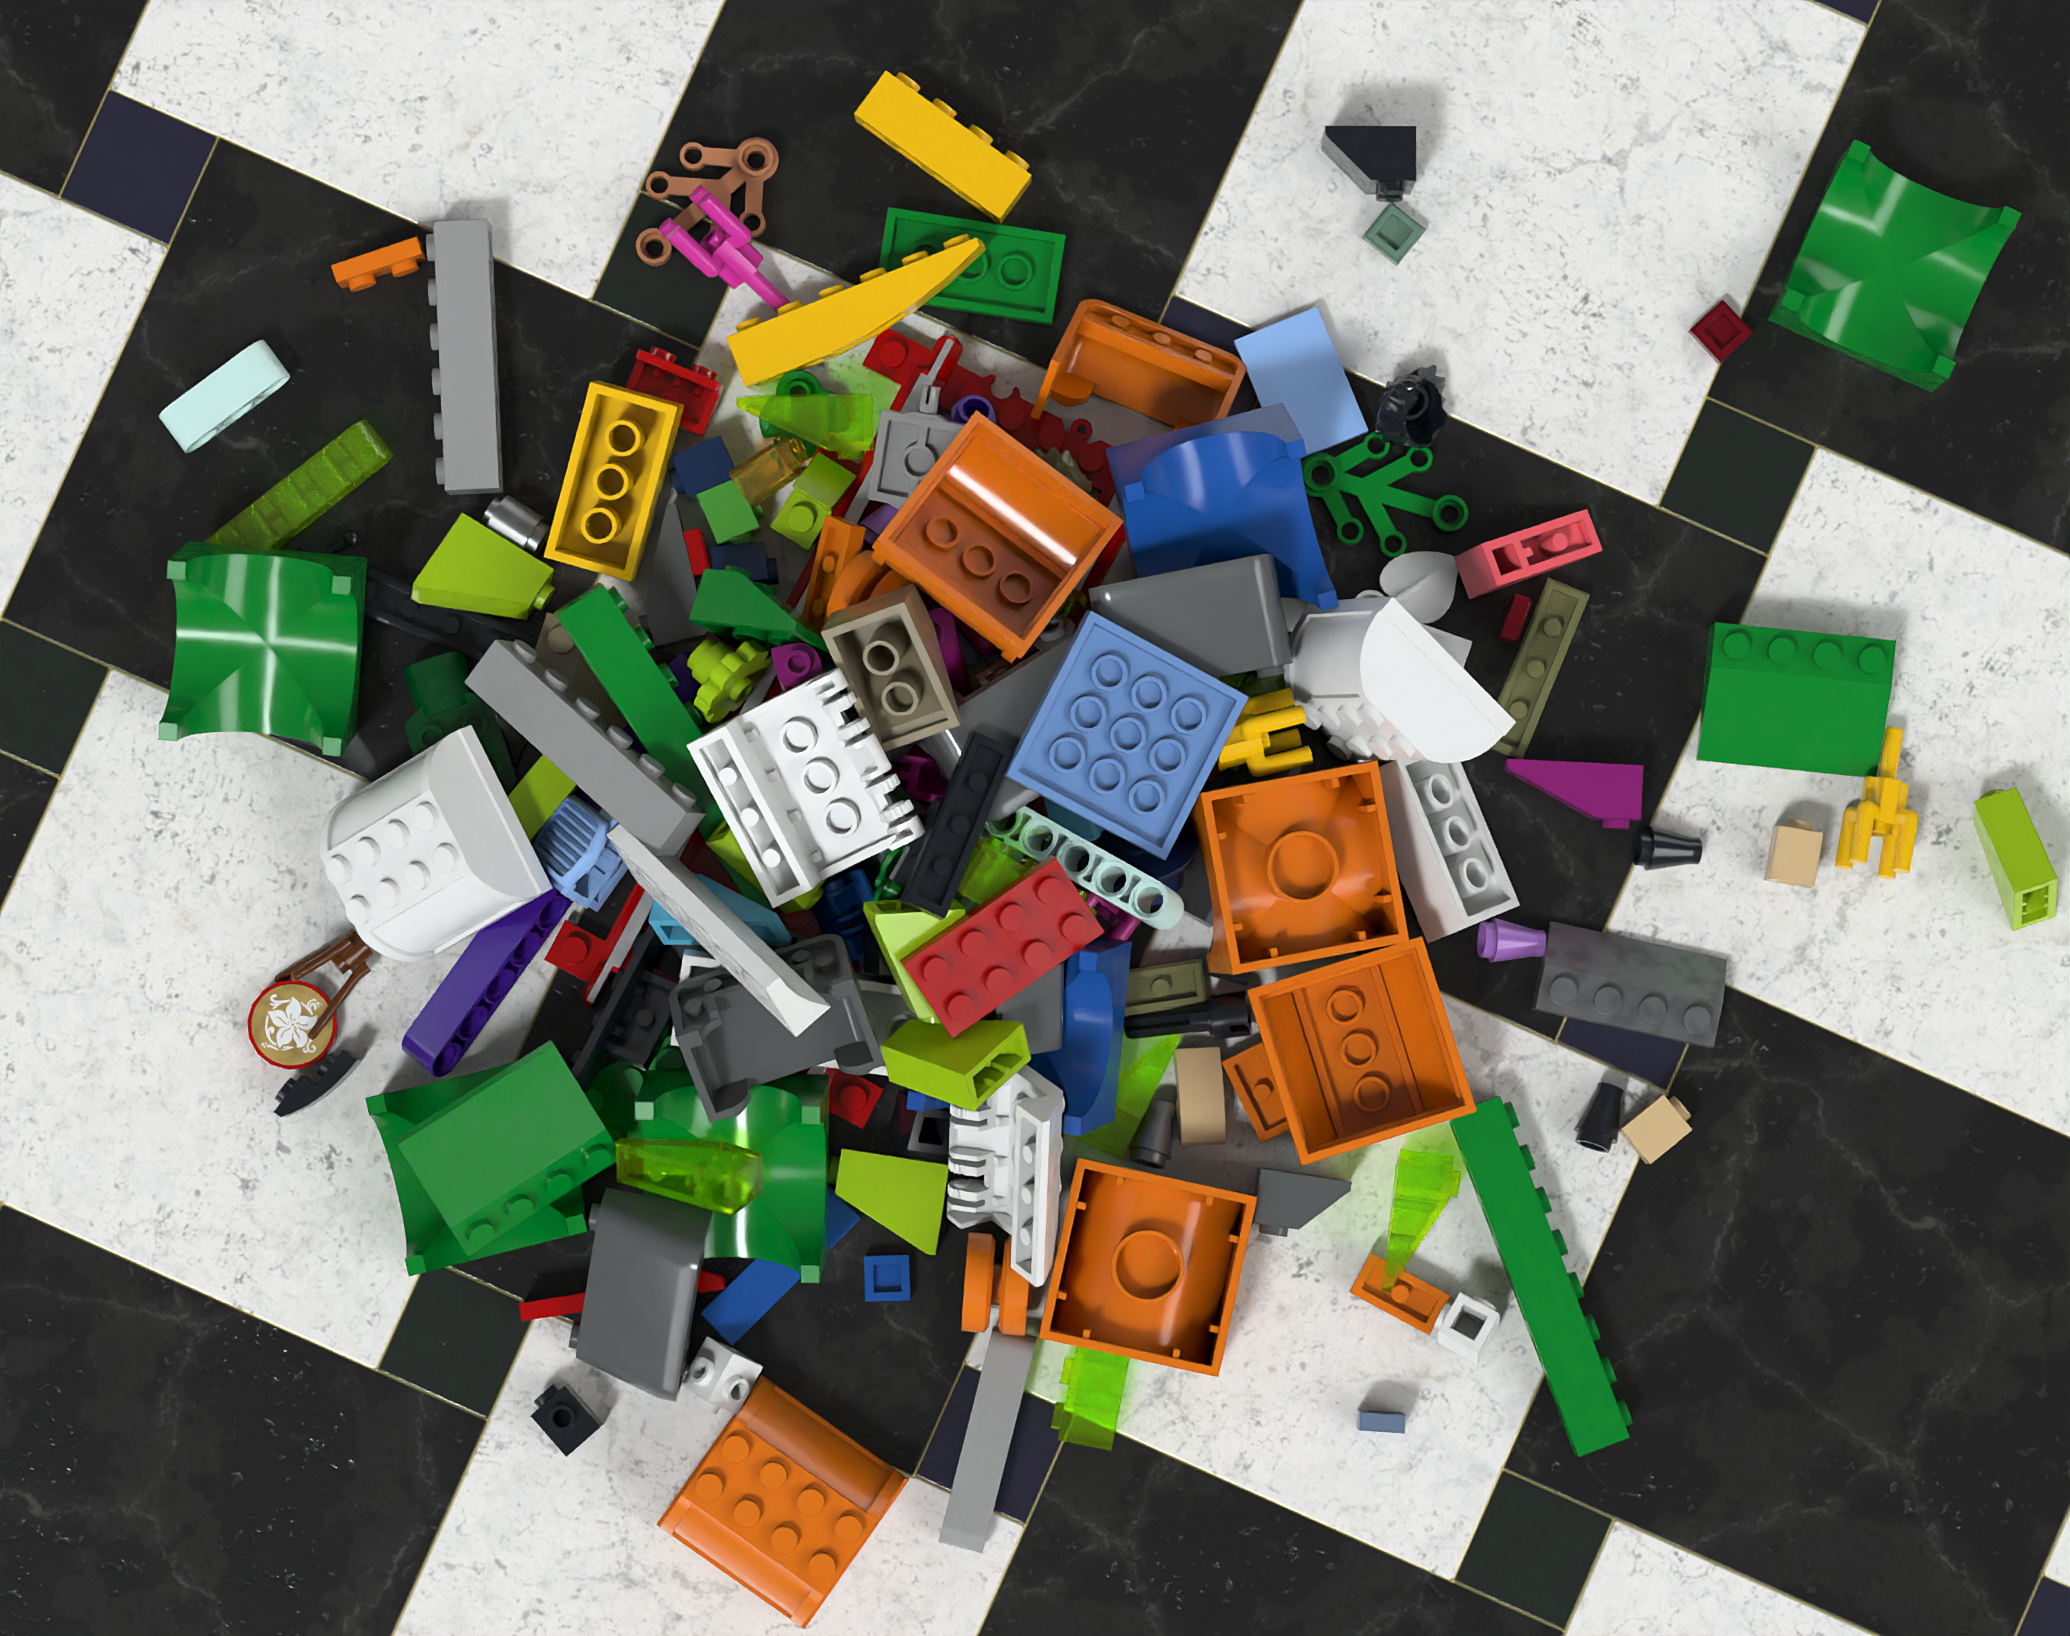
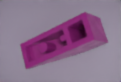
M1506 759L1504 761V771L1592 820H1602V828L1629 829L1630 821L1637 822L1641 820L1643 765Z

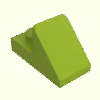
M818 452L794 482V490L775 517L770 528L809 553L822 532L825 515L834 514L857 476Z

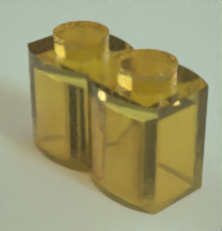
M780 434L731 469L729 473L747 502L751 506L757 507L797 479L807 467L805 461L809 457L795 437L788 439L785 435Z

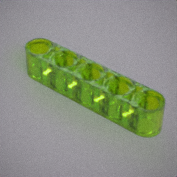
M363 419L340 434L203 543L278 549L289 541L292 536L294 537L382 468L393 457V453L368 421Z

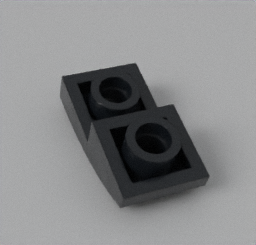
M342 1050L339 1055L331 1052L317 1070L316 1074L322 1077L318 1083L307 1075H301L297 1081L290 1078L283 1085L275 1097V1100L280 1104L274 1113L280 1117H289L315 1105L338 1088L363 1060L349 1050Z

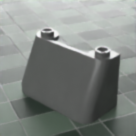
M1271 554L1234 559L1088 589L1094 613L1214 678L1257 670L1258 679L1285 674L1284 665L1294 663L1274 558Z
M1064 614L1051 618L1033 642L1037 650L1035 654L966 697L953 691L962 721L961 725L924 738L946 788L970 732L976 731L1005 746L1016 749L1077 630L1073 621ZM1004 776L986 821L1001 820L1040 795Z
M836 934L820 935L774 950L788 966L831 1006L797 1037L724 967L687 979L671 990L669 993V1004L675 1037L710 1123L740 1115L751 1100L750 1087L835 1059L842 1072L853 1075H864L875 1068L885 1065L882 1050L845 942L841 936Z
M606 1188L601 1204H592L588 1221V1230L595 1231L581 1322L574 1321L569 1340V1348L576 1349L577 1359L656 1398L677 1401L688 1365L691 1347L689 1346L691 1339L689 1336L700 1271L705 1256V1240L711 1229L714 1209Z

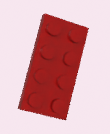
M1050 855L902 958L900 962L947 1033L954 1038L1103 934L1104 930L1058 860L1053 855Z

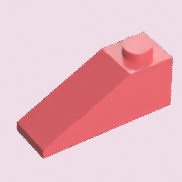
M1585 509L1482 543L1453 558L1470 600L1594 555L1603 550L1588 510Z

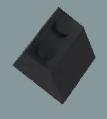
M1325 126L1321 140V150L1366 195H1376V201L1399 202L1403 200V195H1411L1416 182V126Z

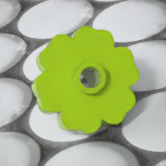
M712 639L702 642L693 651L687 662V666L692 670V677L702 685L694 701L698 713L709 723L721 721L729 711L738 709L753 693L755 684L766 674L771 662V658L767 656L768 651L756 640L745 641L735 652L722 642L715 643Z

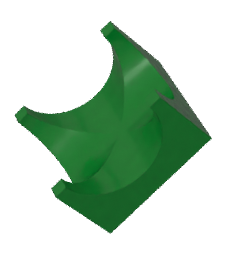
M1854 139L1836 163L1767 320L1924 390L1933 392L1950 377L1956 363L1954 362L1955 352L1973 305L1998 254L2010 234L2015 230L2022 213L2007 206L2000 208L1978 206L1930 190L1888 168L1872 154L1871 146Z
M187 541L168 560L167 579H172L176 594L177 629L171 687L163 717L159 722L158 740L177 742L181 738L201 733L254 732L304 740L320 747L322 755L341 756L357 734L367 557Z
M515 1062L443 1081L365 1098L369 1116L373 1118L381 1135L396 1185L406 1237L405 1263L409 1276L591 1231L588 1230L591 1204L586 1184L583 1182L467 1257L394 1141L400 1135Z
M648 1070L635 1101V1120L641 1121L643 1134V1195L714 1209L711 1229L705 1240L704 1258L743 1257L767 1260L785 1265L796 1271L801 1277V1283H820L828 1252L829 1075L790 1074L750 1087L751 1100L740 1115L710 1123L689 1071Z

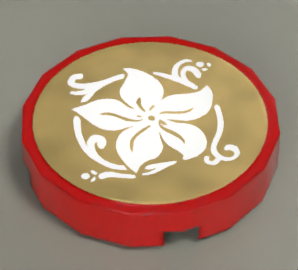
M300 980L277 982L263 990L253 1002L247 1020L249 1039L257 1054L271 1065L287 1070L308 1068L323 1060L335 1045L339 1023L337 1011L314 1040L308 1038V1033L330 1004L331 999L329 995L316 985Z

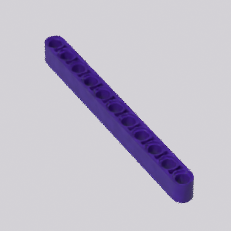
M686 651L675 657L668 668L679 683V686L674 688L673 691L681 703L684 704L690 700L694 705L697 692L702 685L692 677V670L687 666L692 652ZM627 724L623 731L632 738L631 746L641 755L647 754ZM582 789L576 794V796L583 799L598 812L602 810V807ZM545 871L549 881H551L553 878ZM553 885V889L480 930L407 1030L402 1040V1050L433 1076H445L458 1064L574 902L561 894Z

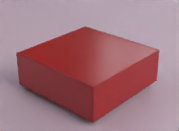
M697 528L683 532L693 576L696 580L702 578L705 568L712 569L702 530Z

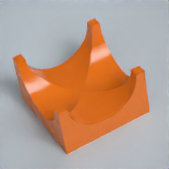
M1378 761L1351 762L1275 779L1201 790L1188 815V819L1198 837L1211 893L1213 943L1210 953L1206 955L1209 973L1235 975L1409 942Z

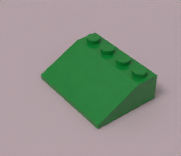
M1715 622L1709 626L1696 761L1862 778L1868 776L1877 777L1892 687L1896 641Z
M551 1040L394 1139L467 1257L622 1158L604 1124Z

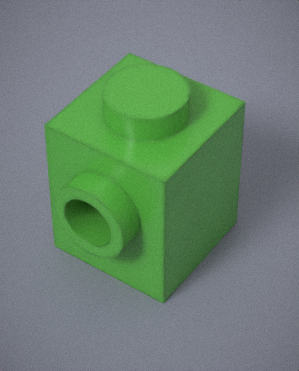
M739 477L697 494L719 546L756 541L753 534L761 532L757 520L764 518L765 515L755 492L746 495Z

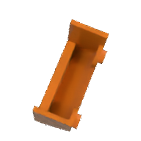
M1086 299L1079 303L1051 359L1030 417L1039 420L1049 398L1054 399L1062 406L1074 407L1087 403L1091 394H1094L1173 426V431L1227 417L1245 375L1246 367L1241 359L1227 351L1104 301Z

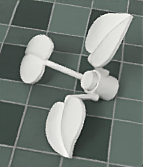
M1431 551L1403 554L1391 560L1384 567L1379 577L1380 588L1388 597L1393 596L1419 623L1424 625L1433 623L1446 613L1454 597L1458 568L1453 558L1455 556ZM1366 590L1358 594L1355 599L1385 596L1375 590ZM1281 598L1287 630L1292 632L1296 623L1301 618V614L1310 602L1294 598Z

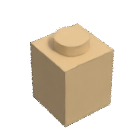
M1786 819L1785 826L1778 825L1773 827L1764 880L1804 888L1814 887L1823 833L1812 831L1813 823L1794 819Z
M1659 1094L1619 1127V1132L1646 1164H1652L1692 1131V1128L1686 1122L1691 1115L1675 1096L1668 1100L1664 1094Z

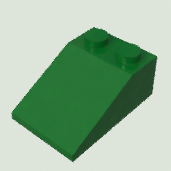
M726 565L724 570L704 569L689 620L736 650L745 641L756 640L768 651L767 656H772L771 648L792 643H804L811 646L818 653L821 662L834 663L821 635V631L791 605L776 596V589L766 584L754 582L750 579L751 573L737 566Z

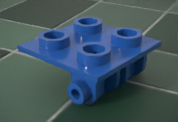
M860 868L827 877L821 885L824 892L811 909L822 935L836 934L841 936L845 942L851 962L858 961L859 966L864 967V924L866 916L863 911V902L872 901L874 893L864 869Z

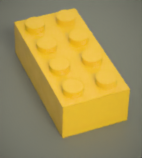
M600 380L590 382L544 553L545 558L630 582L638 578L684 404Z

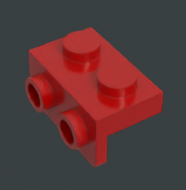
M653 346L649 353L638 349L635 357L637 361L625 388L684 404L679 428L704 438L725 389L721 383L716 381L718 374L697 364H693L691 370L674 364L677 358L675 355Z

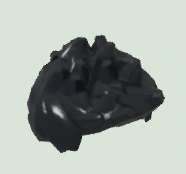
M1431 365L1428 368L1420 367L1413 372L1398 376L1393 382L1387 381L1384 394L1379 399L1377 423L1375 425L1377 429L1374 430L1375 434L1382 435L1385 443L1393 441L1394 443H1400L1402 446L1422 449L1433 445V439L1445 427V420L1448 414L1443 409L1445 398L1442 393L1445 388L1446 377L1435 375L1436 365Z

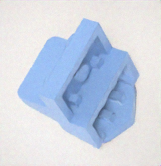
M573 794L566 798L544 825L532 847L543 869L553 878L550 883L561 894L586 909L589 907L598 912L628 870V867L607 837V834L619 823L603 808L598 812L583 799Z

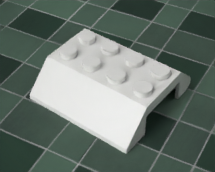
M840 668L820 674L739 714L686 745L773 908L812 890L821 880L887 848H890L891 851L926 833L917 814L905 817V814L914 809L910 799L901 800L893 804L888 792L894 790L901 782L896 773L883 776V773L890 770L892 765L874 732L862 736L861 732L870 727L867 718H857L851 722L849 721L844 710L850 708L857 699L853 692L840 694L839 691L849 686Z
M1025 1065L974 1112L950 1103V1114L952 1115L950 1116L949 1155L951 1157H949L948 1169H950V1172L978 1177L984 1175V1181L965 1178L950 1180L948 1182L947 1218L960 1229L991 1220L1012 1236L1011 1268L1032 1285L1038 1287L1044 1285L1057 1255V1235L1060 1232V1222L1058 1219L1059 1194L1062 1189L1060 1157L1063 1151V1140L1061 1131L1065 1101L1063 1091L1028 1065Z

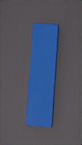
M830 1186L828 1251L862 1219L841 1197L835 1194V1191ZM755 1259L700 1314L733 1346L801 1277L796 1271L785 1265Z

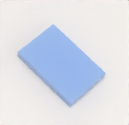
M1318 307L1234 340V345L1240 359L1245 364L1246 374L1260 407L1283 403L1304 439L1307 456L1336 446L1369 431Z

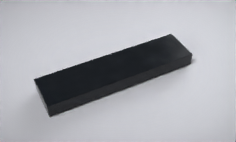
M976 731L969 733L899 900L900 902L939 920L946 918L1015 752L1014 749Z

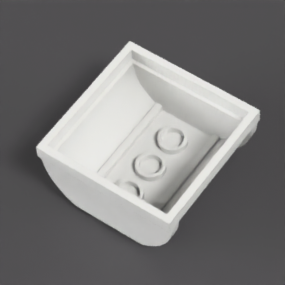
M1393 596L1338 600L1339 607L1323 611L1310 603L1301 614V618L1290 635L1289 641L1294 663L1284 665L1285 688L1291 689L1294 705L1303 706L1306 716V722L1303 724L1313 730L1319 729L1329 739L1326 743L1328 749L1342 760L1347 761L1349 759L1353 762L1378 761V763L1394 760H1423L1432 763L1463 762L1489 750L1516 723Z
M472 725L447 735L425 751L337 803L329 811L321 827L319 854L325 865L326 876L334 884L345 906L348 920L354 924L360 938L379 953L395 960L419 962L433 958L553 889Z

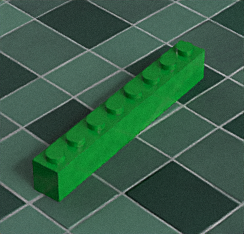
M597 583L555 611L554 614L646 753L665 768L663 775L673 784L679 783L695 794L697 797L695 804L706 813L696 828L707 842L725 817L686 746L703 736L698 727L704 724V721L690 700L682 704L673 691L674 688L679 686V683L665 662L657 667L648 653L654 645L639 624L632 628L622 614L629 608L617 589L613 586L606 590L603 584ZM711 849L742 896L769 910L774 909L763 893Z
M1500 1096L1476 1103L1477 1112L1448 1121L1574 1454L1580 1457L1630 1438L1626 1427L1633 1425L1624 1399L1615 1400L1610 1384L1617 1382L1608 1357L1600 1359L1594 1341L1601 1339L1596 1323L1591 1314L1583 1315L1577 1300L1584 1297L1578 1276L1575 1271L1571 1273L1566 1271L1562 1256L1567 1255L1568 1250L1559 1229L1551 1231L1545 1214L1552 1212V1208L1543 1186L1535 1189L1529 1171L1535 1170L1536 1166L1527 1144L1519 1146L1513 1129L1520 1127L1513 1105L1511 1101L1503 1104Z

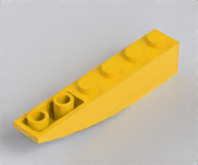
M968 234L952 238L943 243L945 250L931 256H928L927 251L912 254L901 260L903 264L901 268L888 273L885 267L872 270L860 276L862 283L848 289H845L843 284L835 285L819 292L820 300L805 306L802 300L795 301L778 308V317L762 322L761 317H756L736 325L737 333L726 338L745 388L755 390L780 380L783 375L791 371L805 370L836 358L878 336L915 312L956 279L986 250L983 241L978 238L970 240Z

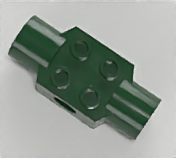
M454 651L431 657L404 668L402 671L416 711L404 724L414 757L447 735L472 725L508 797L521 781L501 716L464 683L470 672L463 651Z

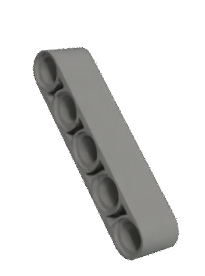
M993 1326L938 1541L940 1543L983 1553L1037 1340L1035 1336L1027 1334L1025 1336L1002 1334L999 1327Z

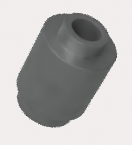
M509 495L502 501L495 498L482 517V521L487 524L486 527L534 557L543 547L551 531V526L544 523L545 517Z

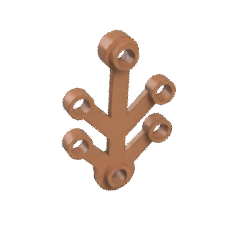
M759 137L746 139L737 149L703 147L697 142H689L680 150L681 163L687 170L698 171L705 165L730 167L732 169L719 180L670 177L662 171L650 174L646 180L648 194L655 200H665L671 195L690 196L696 187L702 185L729 210L731 194L746 182L745 211L740 215L739 220L744 224L745 219L749 216H756L760 219V227L755 231H751V238H756L762 235L766 228V221L762 214L764 181L771 178L777 171L779 156L771 142ZM691 149H697L702 153L701 160L696 164H690L685 160L686 153ZM759 153L765 157V163L762 167L752 168L748 164V159L752 154ZM658 178L665 179L668 182L667 190L663 193L652 191L651 185L654 180ZM693 202L673 221L688 232L707 215ZM711 220V230H712V229H713L714 227H716L717 225ZM649 228L643 231L636 241L637 253L640 259L647 265H663L672 256V244L657 228ZM653 241H659L664 246L663 252L658 256H651L647 253V247Z

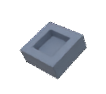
M1358 1410L1357 1429L1359 1431L1404 1434L1406 1415L1400 1412Z

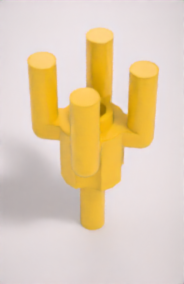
M1290 688L1248 698L1215 762L1218 770L1247 763L1252 776L1262 777L1313 763V756L1309 746L1265 757L1268 754L1302 745L1297 728L1268 735V732L1306 722L1302 705L1290 707L1294 705V697ZM1278 710V711H1275V712H1271V713H1267V714L1255 716V715H1258V714H1262V713H1266V712Z
M1886 728L1878 777L1868 776L1864 778L1861 800L1858 807H1848L1843 813L1835 861L1836 868L1852 870L1854 863L1866 864L1871 836L1883 838L1877 876L1885 879H1895L1896 872L1910 873L1919 817L1916 811L1905 809L1909 785L1896 779L1904 733L1902 729Z

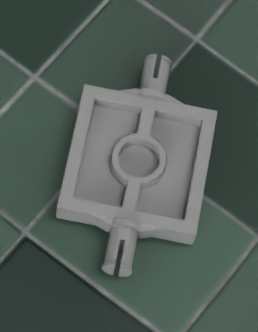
M922 384L919 411L906 413L890 409L881 410L867 499L889 503L900 510L964 427V423L949 421L943 416L936 414L941 387Z

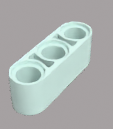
M259 340L172 402L160 413L159 418L185 453L192 452L282 387L289 380L290 374L264 340Z

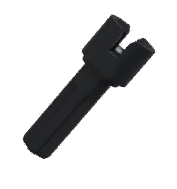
M1247 991L1212 994L1204 1005L1125 1016V1035L1129 1039L1209 1031L1210 1036L1214 1035L1215 1040L1252 1035L1250 1005L1246 1004Z

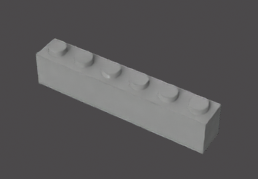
M488 219L433 221L434 234L426 235V251L428 261H435L436 278L428 279V296L430 306L437 305L438 323L430 324L432 350H439L440 367L432 368L434 395H441V412L434 413V432L436 440L443 439V457L436 458L437 483L445 484V491L449 495L503 493L492 225Z
M518 639L514 642L495 640L464 683L655 856H675L706 815L695 804L697 800L695 794L679 783L673 784L663 775L665 768L656 759L647 754L641 755L631 746L632 738L619 727L606 724L599 717L601 711L594 703L582 696L576 697L567 688L569 681L554 669H545L535 660L538 654L532 647Z

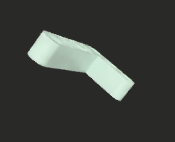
M1026 806L1001 820L985 821L954 896L960 903L961 899L970 893V901L965 908V914H967L1008 885L1025 855L1039 863L1053 855L1072 882L1156 929L1166 930L1176 926L1184 913V903L1175 891ZM1017 814L1014 826L1005 831L1006 821L1010 816ZM1053 834L1051 845L1048 849L1041 851L1042 841L1048 835ZM993 854L992 864L989 868L982 871L984 859L988 855ZM1089 854L1088 865L1082 871L1077 872L1079 860ZM1126 875L1124 887L1114 893L1113 887L1116 880ZM1163 895L1161 908L1151 914L1150 907L1155 898Z

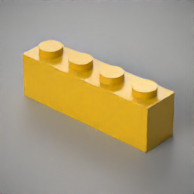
M885 71L854 113L855 121L1001 225L1032 183V175L1027 172V169L1030 167L1029 164L1012 151L1008 150L1003 155L990 145L993 139L979 127L971 124L969 129L954 120L957 113L943 101L935 98L931 103L918 94L921 87L905 74L899 72L895 77L888 71Z

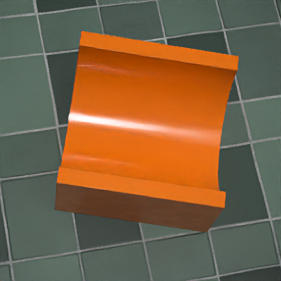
M1077 1156L1057 1247V1255L1040 1325L1039 1338L1219 1377L1257 1196Z

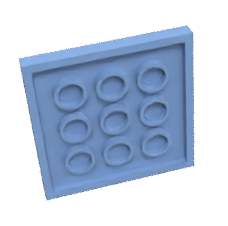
M1086 610L1015 749L1005 777L1160 860H1166L1249 696L1093 611Z

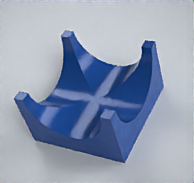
M1283 403L1106 448L1121 519L1124 521L1123 528L1135 579L1255 555L1271 554L1274 558L1281 598L1305 600L1316 605L1321 611L1339 607L1336 590L1331 582L1320 551L1307 501L1301 465V457L1307 456L1304 439Z
M1097 937L1064 960L1062 1047L1055 1051L1030 1055L1031 1060L1026 1064L1063 1091L1065 1109L1062 1113L1063 1134L1081 1136L1115 1119L1132 941ZM912 1089L908 1091L907 1109L925 1112L933 1109L950 1108V1103Z

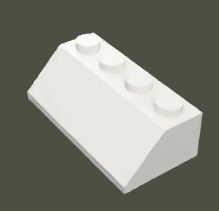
M1394 760L1379 767L1396 868L1427 943L1520 906L1461 762L1432 763L1423 760Z

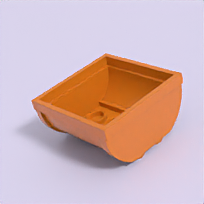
M976 410L874 542L872 548L875 551L870 558L881 566L886 563L912 584L915 583L916 587L1002 650L1001 656L1012 664L1016 657L1021 659L1124 521Z
M1422 936L1411 939L1409 942L1398 943L1247 990L1301 1166L1477 1112Z
M761 1375L752 1387L738 1415L734 1414L656 1525L774 1607L795 1624L805 1629L903 1490L909 1478L768 1378Z

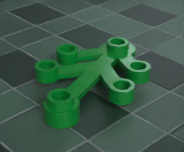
M1375 432L1368 434L1359 445L1336 457L1319 452L1307 456L1301 463L1306 493L1312 497L1323 499L1337 525L1336 536L1344 545L1352 546L1357 544L1363 536L1364 528L1358 519L1351 517L1339 491L1358 497L1380 538V552L1390 559L1397 558L1404 553L1407 541L1402 533L1396 531L1382 504L1430 518L1437 529L1446 533L1458 531L1467 521V505L1457 496L1446 495L1435 501L1388 486L1412 472L1423 473L1427 471L1433 461L1432 452L1427 447L1422 449L1411 447L1406 456L1364 478L1345 472L1368 458L1380 460L1387 455L1390 442L1385 443L1383 441L1384 451L1379 454H1373L1369 451L1367 446L1369 440L1378 438L1383 441L1382 435L1375 434ZM1416 451L1423 452L1427 456V464L1422 467L1414 466L1410 459L1411 454ZM1314 469H1325L1328 472V480L1322 484L1314 482L1311 477ZM1445 507L1455 509L1457 512L1456 521L1453 523L1444 522L1440 515L1441 510ZM1351 523L1358 528V536L1355 539L1349 540L1344 538L1341 530L1345 524ZM1393 536L1400 540L1401 549L1398 552L1391 553L1387 551L1384 543L1388 537Z

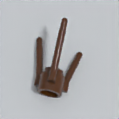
M353 928L349 929L328 946L275 976L276 983L289 978L297 981L329 961L333 963L342 975L348 970L352 972L309 1031L308 1038L310 1040H314L327 1025L359 980L371 972L366 962L374 954Z

